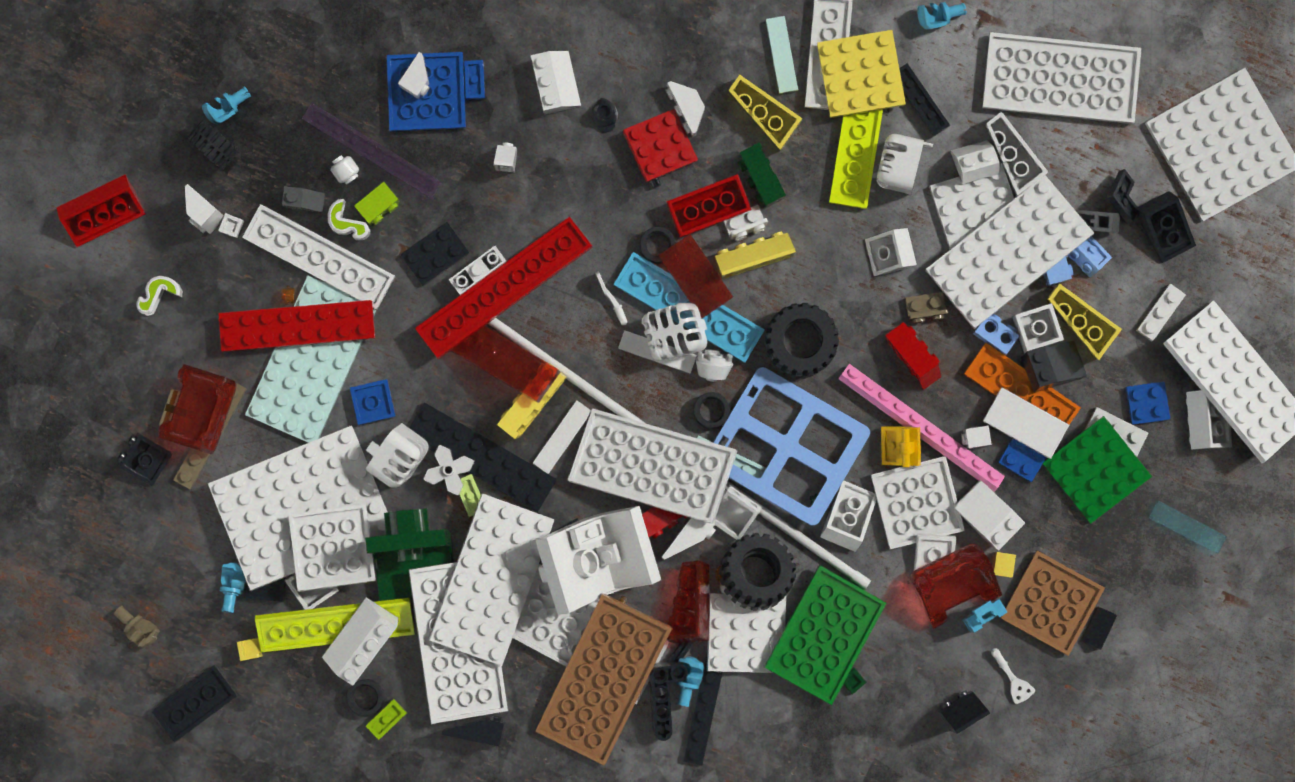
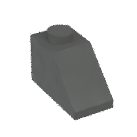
M284 186L282 206L285 209L323 213L325 193Z

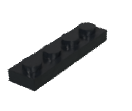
M908 63L900 67L904 95L935 137L950 127V124Z

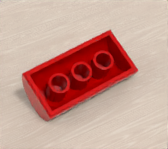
M738 174L666 201L679 237L752 210Z

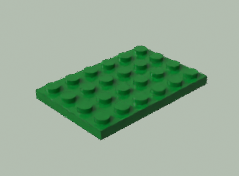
M819 565L764 668L832 705L882 613L886 602Z

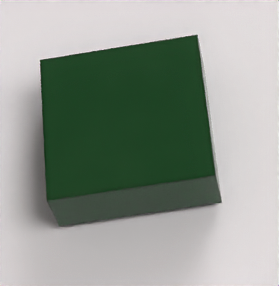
M853 668L843 685L853 695L867 682Z

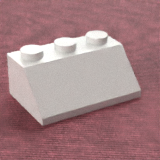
M548 51L531 55L544 115L580 107L581 103L569 51Z
M187 184L185 186L186 214L191 217L188 221L203 234L205 231L211 234L222 222L224 215Z
M1202 390L1186 392L1191 450L1232 447L1230 424Z

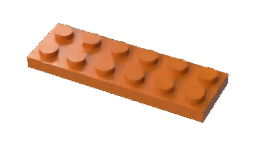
M988 343L983 345L964 373L965 376L994 396H997L1000 389L1004 388L1070 425L1081 407L1053 388L1034 393L1026 370Z

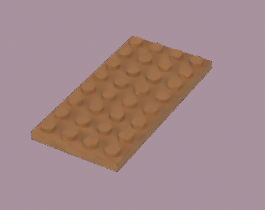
M602 593L535 732L605 766L672 627Z

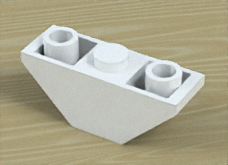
M670 81L667 83V95L670 100L674 99L676 106H674L675 111L679 117H683L685 122L682 124L686 133H691L692 137H694L700 125L705 106L697 90Z
M494 246L450 278L449 281L461 295L502 266L506 259L497 247Z

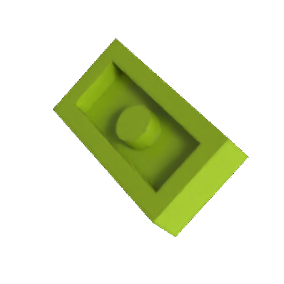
M393 699L366 727L380 740L407 712Z

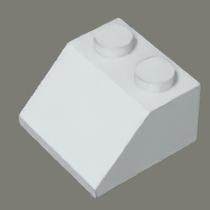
M988 140L951 150V155L962 184L999 174L1000 162L994 146Z
M908 228L891 230L865 239L874 276L917 265Z

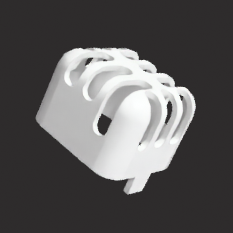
M900 134L889 135L885 141L877 173V183L879 186L911 195L923 146L932 148L933 144ZM885 154H892L895 156V158L887 156ZM883 165H889V166H891L892 168H887V167H884Z
M677 303L674 306L648 312L642 318V324L645 327L644 334L648 338L647 345L651 349L650 355L657 361L677 359L700 352L707 346L705 319H701L699 309L693 303ZM677 310L678 325L673 323L670 311ZM691 311L693 317L682 319L680 313ZM666 313L669 323L667 328L662 326L660 314ZM655 317H656V321H657V325H658V330H657V331H656L655 324H654V319H655ZM694 322L696 328L685 330L683 324ZM678 333L683 334L689 351L681 350L677 339ZM690 333H697L699 340L687 341L686 336ZM668 336L673 338L677 354L670 353L666 340ZM659 339L663 343V347L667 357H665L662 353Z
M401 423L388 434L381 446L373 441L370 443L366 451L373 455V458L366 467V471L387 486L397 488L412 476L428 451V442Z

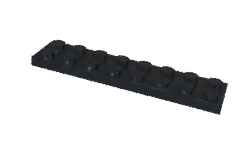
M425 402L410 426L411 430L428 442L429 450L436 453L438 446L441 445L451 450L453 461L462 456L474 460L469 473L536 512H539L557 481L553 476Z

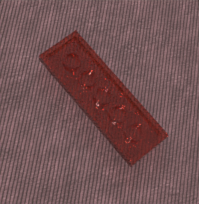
M486 326L451 350V352L538 404L560 374L559 369Z

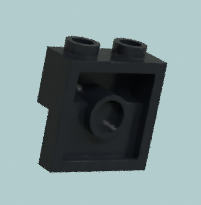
M137 432L136 436L131 435L127 442L129 447L126 452L122 451L117 458L118 466L153 486L173 453Z

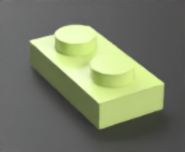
M472 474L461 478L464 486L459 494L469 517L474 515L481 496Z

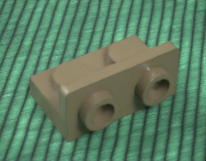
M943 292L905 298L908 321L913 320L914 323L925 322V318L930 317L933 320L944 319V315L948 314Z

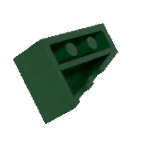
M759 142L741 151L737 164L742 172H746L748 176L746 181L749 187L755 189L757 193L755 198L758 204L767 208L783 200L786 194L770 166L769 159L765 157L761 149L762 145Z

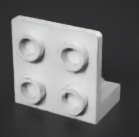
M758 205L751 207L752 210L723 221L731 240L735 239L737 242L747 238V235L751 232L755 235L764 231L768 220L763 218Z

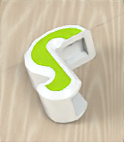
M338 199L332 203L328 211V223L335 233L348 235L354 232L352 237L358 241H363L369 237L370 228L366 222L342 218L346 203L344 199Z
M153 277L145 288L147 298L139 297L136 306L138 311L146 316L153 315L164 290L182 297L183 291L180 285L169 277Z

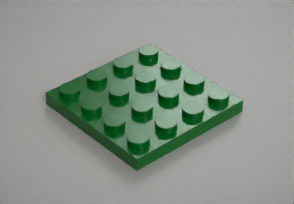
M1102 416L1054 453L1051 459L1048 458L1043 462L1044 466L1090 524L1152 477L1105 416Z

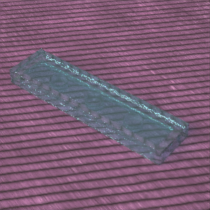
M1160 501L1156 502L1149 516L1153 521L1217 554L1227 536Z

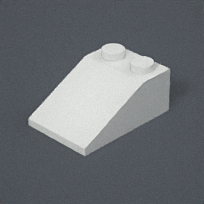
M843 480L820 537L856 552L864 539L877 500L876 494Z
M981 480L953 507L992 548L998 551L1025 524Z
M691 518L661 558L665 560L703 541L705 538L709 540L716 531L713 528L715 524Z

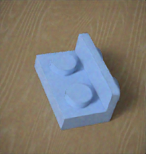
M1092 236L1068 254L1089 277L1097 273L1112 258Z

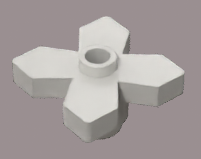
M439 445L435 457L440 466L428 469L424 480L434 485L445 480L447 490L459 495L464 486L459 474L470 472L474 460L462 456L453 461L451 450ZM448 466L452 468V472L450 474H447L445 472V469Z

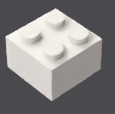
M1052 303L1012 317L1017 333L1020 335L1019 340L1024 353L1064 340Z

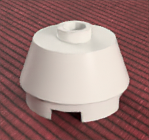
M705 350V353H702V351L698 352V357L695 358L698 375L712 382L725 380L733 366V356L727 354V357L720 354L721 351Z

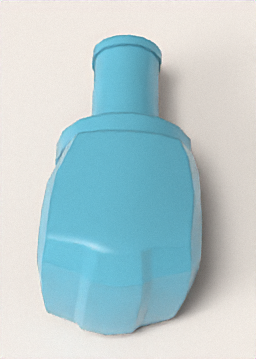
M945 2L940 3L939 6L935 3H930L933 9L932 14L927 12L925 5L917 7L918 20L924 29L946 26L950 23L952 17L966 15L967 13L966 10H963L966 9L964 3L950 7Z
M245 86L233 95H228L225 92L222 94L224 99L215 97L214 100L221 105L219 109L211 107L208 103L203 104L202 110L208 120L218 125L238 112L237 105L251 97Z
M235 562L223 564L222 587H220V592L225 594L221 611L226 613H234L236 596L243 594L246 583L241 566Z
M695 657L679 659V662L683 663L688 671L687 678L682 682L676 683L681 687L677 703L681 706H690L692 690L698 689L702 681L705 668L704 663ZM679 668V675L682 673V668Z

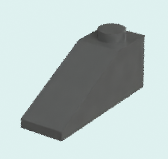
M1075 209L1092 231L1119 232V213Z

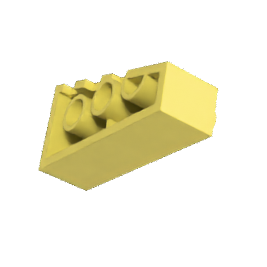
M739 75L730 87L729 92L781 151L801 123L802 118Z
M1057 284L1047 297L1048 302L1052 303L1053 308L1096 360H1100L1122 329L1061 284Z
M550 363L542 364L536 371L538 375L535 379L528 381L524 387L526 390L522 395H517L512 402L513 406L507 409L500 417L501 420L497 425L514 439L521 437L567 378L566 375Z

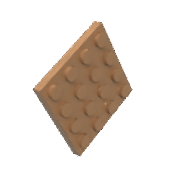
M1036 551L1005 607L1007 613L1001 616L1000 619L1069 656L1105 588L1045 554Z

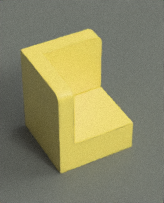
M994 552L991 575L1012 578L1016 555Z
M258 638L237 642L240 661L263 657Z

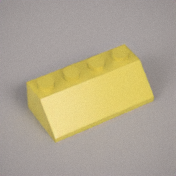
M777 232L772 234V238L765 240L762 237L753 240L754 244L746 245V243L735 246V250L728 251V249L718 251V255L714 259L721 280L794 257L796 251L788 233Z

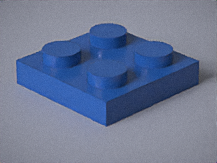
M388 379L350 387L358 425L396 417Z
M1165 381L1125 387L1132 425L1170 420Z
M1012 438L998 463L1032 482L1046 456Z

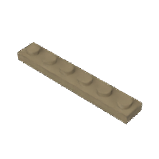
M232 380L228 381L176 474L175 482L190 490L193 488L247 388Z

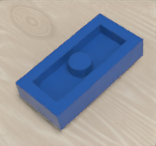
M464 61L466 100L485 99L484 61Z

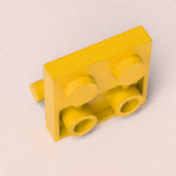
M882 426V465H900L905 468L920 466V427Z

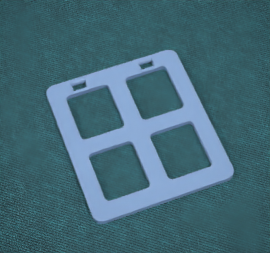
M761 367L756 370L713 443L719 444L724 436L728 439L725 445L728 447L738 429H744L775 447L777 451L761 478H756L733 464L729 479L808 525L815 526L820 522L869 438L870 430L864 424L767 368ZM766 385L802 405L801 411L786 435L777 432L749 415L751 407ZM753 386L758 389L754 398L747 396ZM815 414L820 415L852 435L851 440L836 464H832L799 444V439ZM788 458H794L827 479L813 505L809 508L773 487V483Z

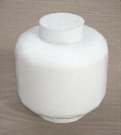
M341 155L332 161L334 165L331 167V172L339 183L345 182V184H348L358 177L359 167L352 157L346 156L343 158Z

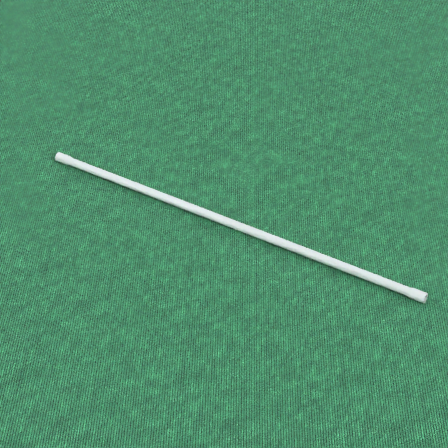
M497 318L488 323L544 364H552L567 376L566 379L618 416L645 423ZM727 481L726 491L730 486H733L762 507L759 512L760 516L846 575L862 589L865 590L871 582L870 579L852 569Z

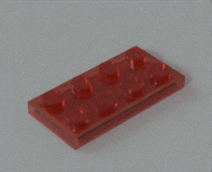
M691 234L658 255L689 302L698 307L701 319L733 298Z

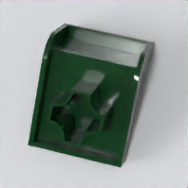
M428 508L384 513L386 535L365 537L367 553L373 554L375 560L379 601L402 598L413 599L409 569L454 562L451 533L446 529L430 530Z

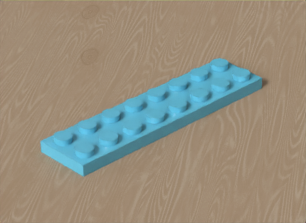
M634 252L614 283V286L655 310L674 306L677 303L695 304L699 309L701 319H705L707 341L744 363L765 330ZM677 310L670 311L672 320L679 324ZM683 311L680 313V317L682 319L693 317L691 311ZM686 322L683 324V327L689 330L695 329L696 325L694 322Z

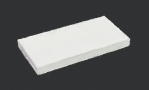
M1001 388L983 420L988 425L1049 459L1052 458L1069 427L1067 423L1004 388Z

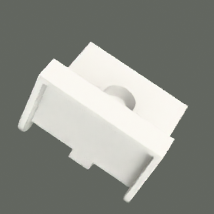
M640 506L593 515L535 540L542 561V566L538 568L542 583L548 582L558 615L579 609L599 599L602 593L608 595L628 588L651 585L661 580ZM595 519H601L605 538L574 549L569 530ZM616 543L621 562L601 567L596 548Z

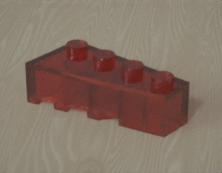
M700 560L682 562L677 582L678 590L676 597L673 599V612L668 621L672 630L666 641L674 644L709 641V564Z

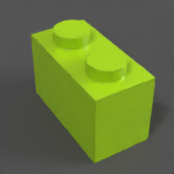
M383 182L354 206L371 226L372 224H379L384 219L383 215L387 212L392 213L396 210L400 201Z

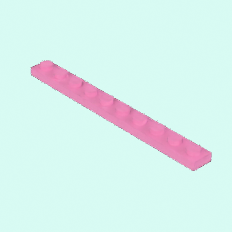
M851 364L846 367L839 377L840 381L901 425L920 427V439L978 481L981 480L993 492L997 490L1005 477Z

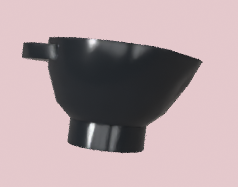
M600 98L592 109L591 118L594 124L599 126L600 130L610 132L615 128V123L618 120V110L612 102L605 98Z

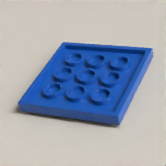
M463 52L423 54L429 80L428 86L430 88L424 97L421 95L419 99L398 85L417 54L387 55L390 132L466 128Z

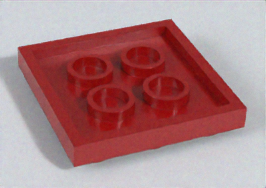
M675 109L622 131L646 183L698 161Z

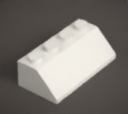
M366 597L323 654L322 658L338 677L354 685L397 628L398 617Z

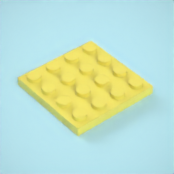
M892 30L817 42L830 118L904 106L906 104Z

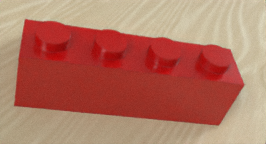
M126 174L56 207L59 220L76 247L146 214Z

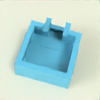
M994 599L978 606L962 620L969 632L975 633L983 628L982 625L996 616L1001 617L1006 614L1007 610L1000 599Z

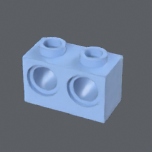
M993 314L981 323L973 334L1006 355L1020 335L1017 334V330L1014 327L1001 323L1002 319ZM986 323L993 324V332L990 333L985 330ZM1002 334L1009 336L1010 341L1008 344L1001 341L1000 337Z

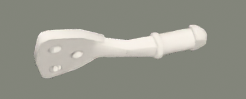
M599 271L595 272L604 294L608 296L614 306L613 310H615L621 325H626L627 319L622 305H619L615 297L606 289Z
M997 648L992 649V657L995 658L999 667L1008 675L1011 682L1010 693L1013 702L1019 704L1027 700L1035 693V689L1027 681L1017 678L1011 672L1008 662L1005 661Z

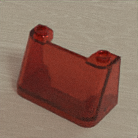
M183 364L177 375L179 382L183 385L171 421L167 420L160 425L158 438L213 454L217 448L237 384L234 380Z
M969 544L913 571L910 575L912 586L933 629L947 621V610L978 595L985 601H992L1003 596L992 564L977 544Z

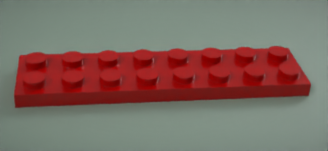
M372 300L218 313L222 352L376 339Z

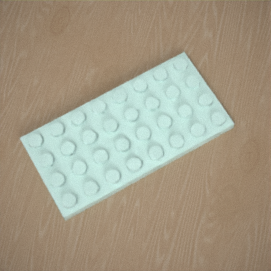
M308 275L294 307L360 300ZM363 340L275 347L245 415L308 443L319 439Z

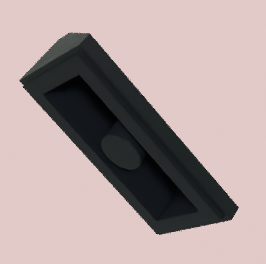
M1097 607L1082 642L1101 650L1117 615Z

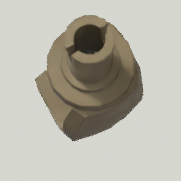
M120 606L113 615L126 625L124 632L127 638L132 640L138 647L144 649L155 643L160 632L157 626L143 619L141 615L133 617L123 606Z

